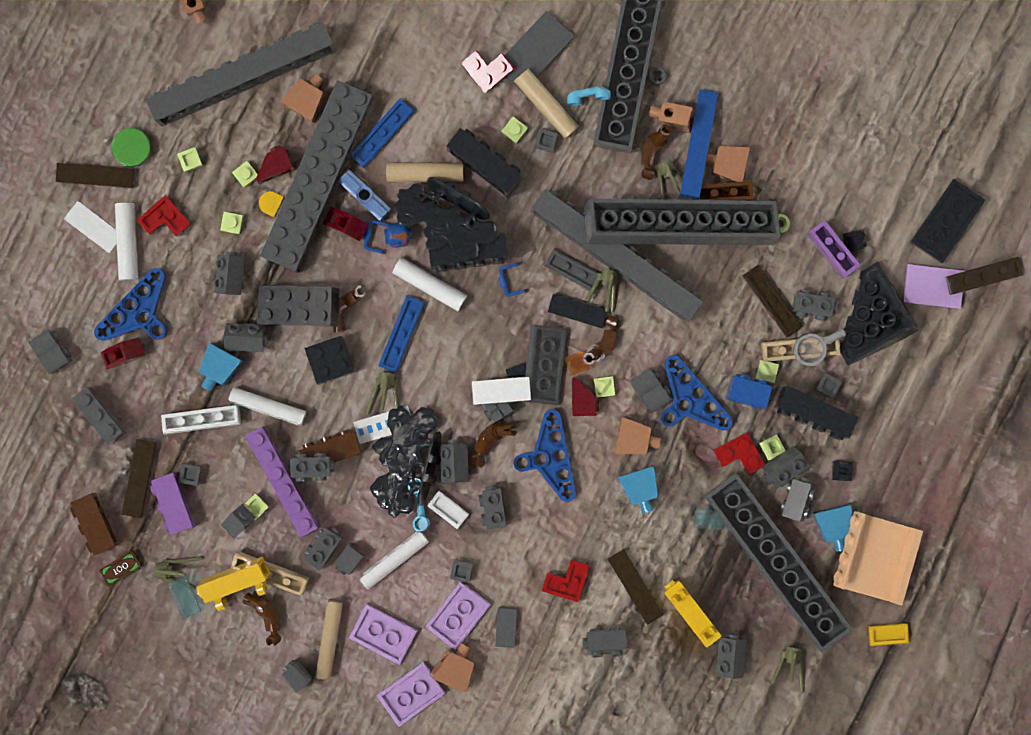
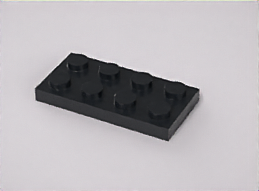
M952 179L910 243L942 264L985 202V199L957 180Z

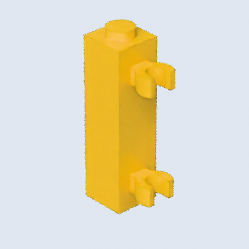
M259 557L201 579L197 585V593L204 603L214 600L217 610L220 611L226 608L225 605H228L225 596L255 585L259 596L266 594V590L269 587L265 581L269 577L270 571L263 557Z
M678 579L676 581L671 580L664 586L666 588L663 590L664 594L706 648L722 637Z

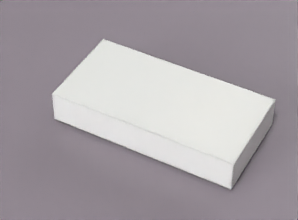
M438 491L427 505L456 529L460 527L469 515L468 512L441 491Z

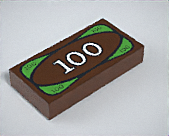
M131 551L99 571L109 587L143 566L135 552Z

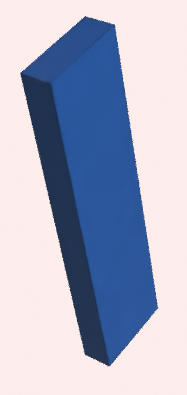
M400 98L353 150L350 156L365 168L415 111Z
M408 295L406 296L379 362V367L397 373L425 302Z

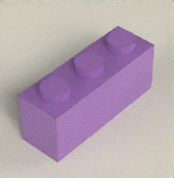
M825 220L806 234L841 279L847 277L861 266Z
M176 472L151 481L152 485H150L153 496H157L159 502L157 503L158 511L164 515L165 521L163 524L165 530L170 532V535L195 527Z

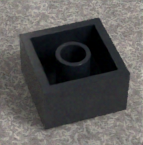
M343 336L304 348L317 385L355 373Z

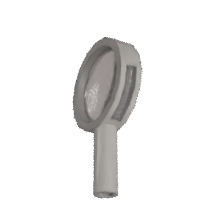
M843 329L823 339L815 333L802 334L794 343V355L805 366L817 365L826 356V345L846 336Z

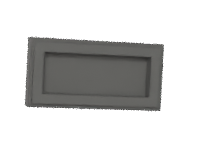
M498 607L495 647L515 648L517 609Z

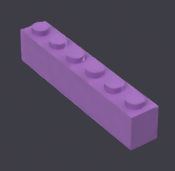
M260 427L247 434L245 437L300 538L319 528L315 517L294 479L291 478V474L266 428Z

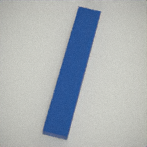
M699 89L681 186V197L699 200L718 92Z

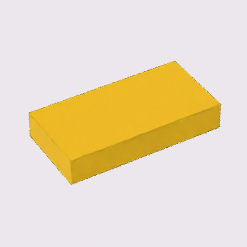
M907 623L868 626L870 646L909 643Z

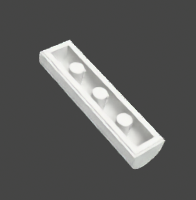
M116 203L119 281L139 280L135 204Z
M403 257L399 259L392 271V274L456 311L460 310L468 296Z
M233 387L229 396V401L232 404L298 426H303L307 411Z
M238 405L161 415L164 435L241 425Z
M416 531L361 574L360 581L369 590L429 543L428 539L422 532Z

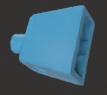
M209 343L199 369V373L206 376L201 387L211 392L216 382L225 386L244 361Z
M650 466L618 476V480L631 505L639 503L642 514L653 511L650 500L658 497L654 467Z
M847 504L812 513L824 542L833 541L836 552L843 551L845 546L844 540L849 532L850 519L852 517L851 505Z

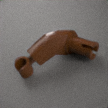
M662 125L658 132L652 133L642 146L641 165H644L641 176L644 179H653L654 170L649 169V167L654 165L656 153L667 144V137L672 132L668 125Z
M365 285L358 286L355 290L339 298L338 327H333V333L346 331L343 314L360 301L362 297L369 294V291L364 294L361 292V288Z
M609 316L606 320L605 325L609 326L610 329L604 331L601 341L590 346L587 353L584 354L583 357L586 358L583 360L586 364L591 365L594 362H600L614 349L617 332H614L619 322L613 316Z
M494 422L486 427L479 434L474 449L477 454L471 457V462L480 468L484 467L486 460L482 455H488L493 443L500 440L503 436H515L517 431H511V429H517V426L513 423L502 425L500 422Z
M247 593L244 598L248 601L243 600V604L254 608L256 613L263 618L266 631L271 632V635L266 638L267 645H277L281 641V636L276 633V631L280 630L277 609L268 599H260L251 593Z

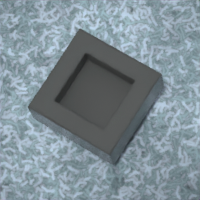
M539 128L534 148L553 153L558 133Z
M824 373L815 390L833 399L842 381Z
M182 463L178 482L198 486L202 467Z
M454 560L450 579L469 583L473 563Z

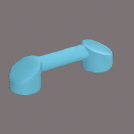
M600 86L576 90L568 95L567 105L580 106L582 105V97L595 95L597 100L611 99V91Z
M413 478L415 482H421V479ZM418 489L414 492L418 517L414 519L413 527L416 531L423 532L429 528L430 521L425 517L424 504L423 506L418 504Z

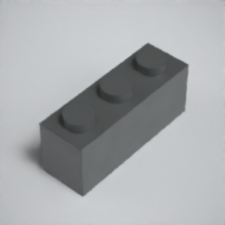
M86 387L72 398V401L106 444H113L127 433L91 387Z

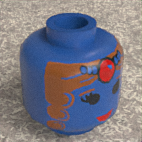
M391 223L387 225V229H384L386 244H389L391 248L406 247L409 244V239H412L411 227L407 228V225Z

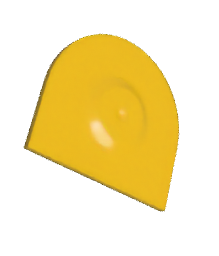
M271 191L265 192L259 199L260 209L274 217L283 196Z

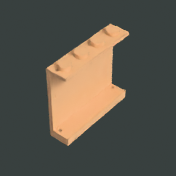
M854 511L850 519L849 532L844 540L843 553L839 557V567L834 575L833 586L902 605L923 531Z

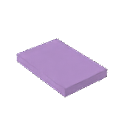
M907 264L903 303L961 309L963 292L950 295L945 277L964 271Z
M460 581L425 627L456 650L491 604Z
M366 604L349 639L400 665L418 630Z
M424 661L377 695L398 727L446 694L440 683L430 676L431 671Z

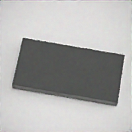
M545 11L505 54L515 68L505 78L523 93L514 81L528 68L538 77L571 42L574 36L551 14Z
M531 325L525 377H529L531 400H524V402L559 405L567 329Z

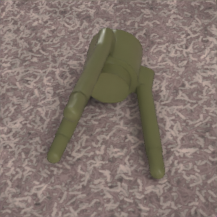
M672 160L658 164L659 171L656 174L659 180L661 199L666 200L663 176L664 179H671L677 194L680 195L681 191L674 175L676 174L681 183L683 177L679 173L676 164L673 165Z
M603 269L602 274L598 273L597 279L586 300L589 301L599 282L602 281L601 285L608 287L605 312L609 311L610 305V311L614 312L618 272Z
M380 373L379 378H376V384L365 413L366 415L370 413L379 386L383 389L380 410H384L387 390H391V387L393 388L395 409L398 408L395 374Z
M203 557L163 560V563L157 562L154 571L155 578H161V581H168L186 588L195 589L193 585L170 578L172 575L186 576V573L173 571V566H170V564L199 561Z
M786 647V651H782L781 659L771 681L772 684L775 683L786 658V662L791 663L790 683H793L795 664H798L800 693L804 692L802 649Z

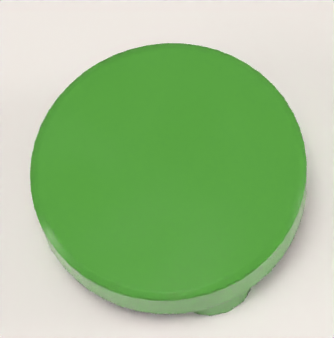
M127 128L120 131L112 142V153L115 159L127 167H136L143 164L152 152L149 138L142 131L135 128Z

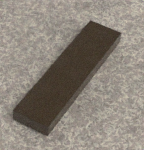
M57 163L55 182L133 189L134 169Z
M1015 257L949 275L945 279L949 294L953 295L1019 277L1023 273L1019 258Z
M756 265L742 275L786 338L803 327L759 265Z
M136 439L121 515L142 518L156 448L155 442Z
M622 549L607 558L646 624L648 625L663 616L625 550Z

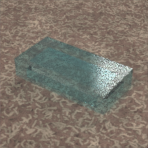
M694 509L693 528L729 530L715 510Z
M186 576L167 584L182 619L201 612V608Z

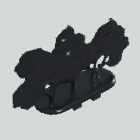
M434 177L427 178V185L434 194H427L424 186L420 183H414L408 189H399L397 194L399 200L395 204V210L398 213V223L410 226L421 222L426 223L427 227L423 230L424 237L427 238V249L437 250L446 244H451L454 255L462 261H469L478 257L479 248L477 244H490L499 235V232L496 231L495 222L477 221V218L481 220H488L490 218L487 209L472 199L469 192L456 190L455 185L449 181L445 184ZM428 197L429 199L434 198L430 203L422 202V200ZM441 197L453 204V206L448 209L443 208L439 204V198ZM457 207L466 211L469 214L466 216H462L460 211H458ZM472 219L474 223L472 225H469V222Z
M402 405L398 406L397 409H391L388 413L387 426L392 436L389 438L381 437L372 445L375 453L380 455L379 460L381 464L388 466L389 472L378 477L370 486V490L373 496L377 498L380 508L387 509L388 514L393 516V518H396L400 513L409 514L414 510L415 505L411 495L418 489L417 501L420 506H423L431 483L435 484L437 476H433L435 466L440 465L441 461L438 454L442 436L439 431L434 434L431 442L428 438L429 432L438 425V421L433 415V409L421 407L412 416L409 415L408 410ZM419 437H424V441L419 440ZM429 447L426 462H422L420 451L422 448ZM417 466L424 467L420 483L415 482L412 476L413 470ZM413 485V487H410V491L402 492L404 486Z

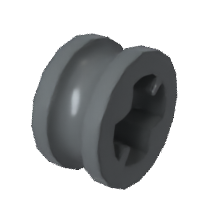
M660 67L653 68L649 72V81L654 85L662 84L666 79V72ZM653 72H661L662 75L660 77L662 80H653Z

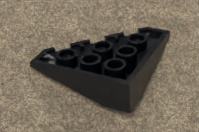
M879 262L861 271L859 277L862 280L859 291L856 290L853 297V312L846 321L844 331L847 332L844 343L840 342V353L848 366L919 331L910 312Z

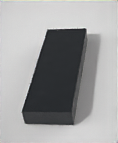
M556 294L552 295L547 311L548 313L601 329L607 315L605 309Z

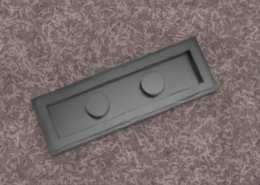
M554 249L544 267L589 291L597 279V272Z

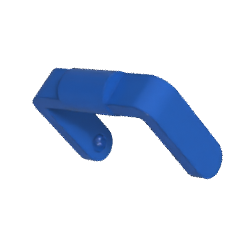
M371 220L363 236V240H365L363 247L365 250L384 254V251L369 248L368 243L371 240L373 224L385 227L388 224Z
M519 263L506 265L499 269V283L507 297L527 292L526 289L513 293L508 292V283L503 270L519 266Z

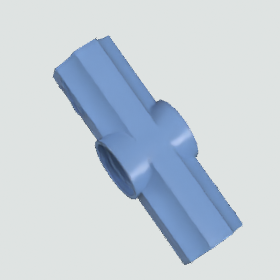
M350 170L338 181L379 221L384 219L391 211V208ZM368 191L370 197L367 200H361V192Z

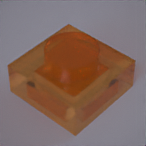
M582 351L564 358L571 376L589 369L588 364L583 360L585 357H583Z

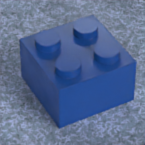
M736 374V376L730 378L725 399L758 409L767 408L772 386H768L767 381L761 379L751 381L749 380L750 376L744 374Z

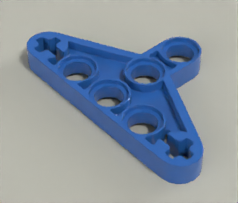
M158 268L151 269L95 327V337L98 340L107 341L142 328L153 339H163L167 334V328L154 315L166 280L164 271ZM153 273H160L159 277L161 280H155L152 285H155V288L152 289L151 285L145 281L148 279L151 282L154 279ZM143 285L147 286L149 290L146 296H140L138 293V289ZM129 299L135 302V307L132 310H128L125 307V303ZM143 312L149 315V320L146 323L139 321V315ZM115 313H119L122 316L119 324H115L112 321V316ZM107 321L110 325L116 327L114 330L109 328L106 331L108 335L100 337V329H106L109 326L106 324ZM159 325L162 327L163 332L160 336H155L152 332L153 328Z
M671 355L667 357L664 366L673 403L662 412L660 416L662 424L673 426L684 416H687L718 430H728L732 425V419L678 356ZM670 359L678 361L676 365L679 369L682 366L685 368V370L678 373L677 377L674 375L677 370L674 367L669 368ZM683 373H688L691 376V381L688 384H683L680 380ZM697 387L701 388L704 393L699 399L693 396V390ZM681 400H686L689 403V408L686 411H681L678 407ZM708 402H713L716 405V410L713 413H708L705 409ZM721 410L722 413L719 415L723 419H728L726 421L727 426H719L720 420L717 417L713 420L711 416L716 415ZM667 412L672 413L675 417L674 421L670 424L664 421V415Z
M550 409L543 416L534 452L516 456L513 465L520 472L538 469L558 497L564 502H570L575 497V487L561 416L558 411ZM553 412V415H557L558 419H555V426L559 424L560 429L554 428L548 431V426H552L551 421L546 419L549 413ZM558 431L561 434L559 442H553L550 439L552 432ZM557 450H562L565 453V458L562 461H557L554 458V453ZM538 454L546 456V462L543 465L535 462V457ZM520 457L527 460V466L523 469L518 468L516 465V461ZM560 469L568 471L569 476L567 479L561 480L558 478V471ZM571 481V485H567L569 491H572V494L569 495L570 498L566 499L565 496L561 495L564 492V486L559 487V483Z

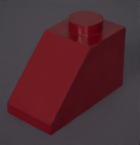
M275 146L270 149L269 153H266L256 177L259 184L295 170L285 147Z
M333 207L330 208L323 222L324 225L357 241H361L369 225L353 215Z
M139 337L119 342L101 351L106 370L145 356L144 347Z
M571 378L572 416H596V412H599V400H596L595 396L577 378Z

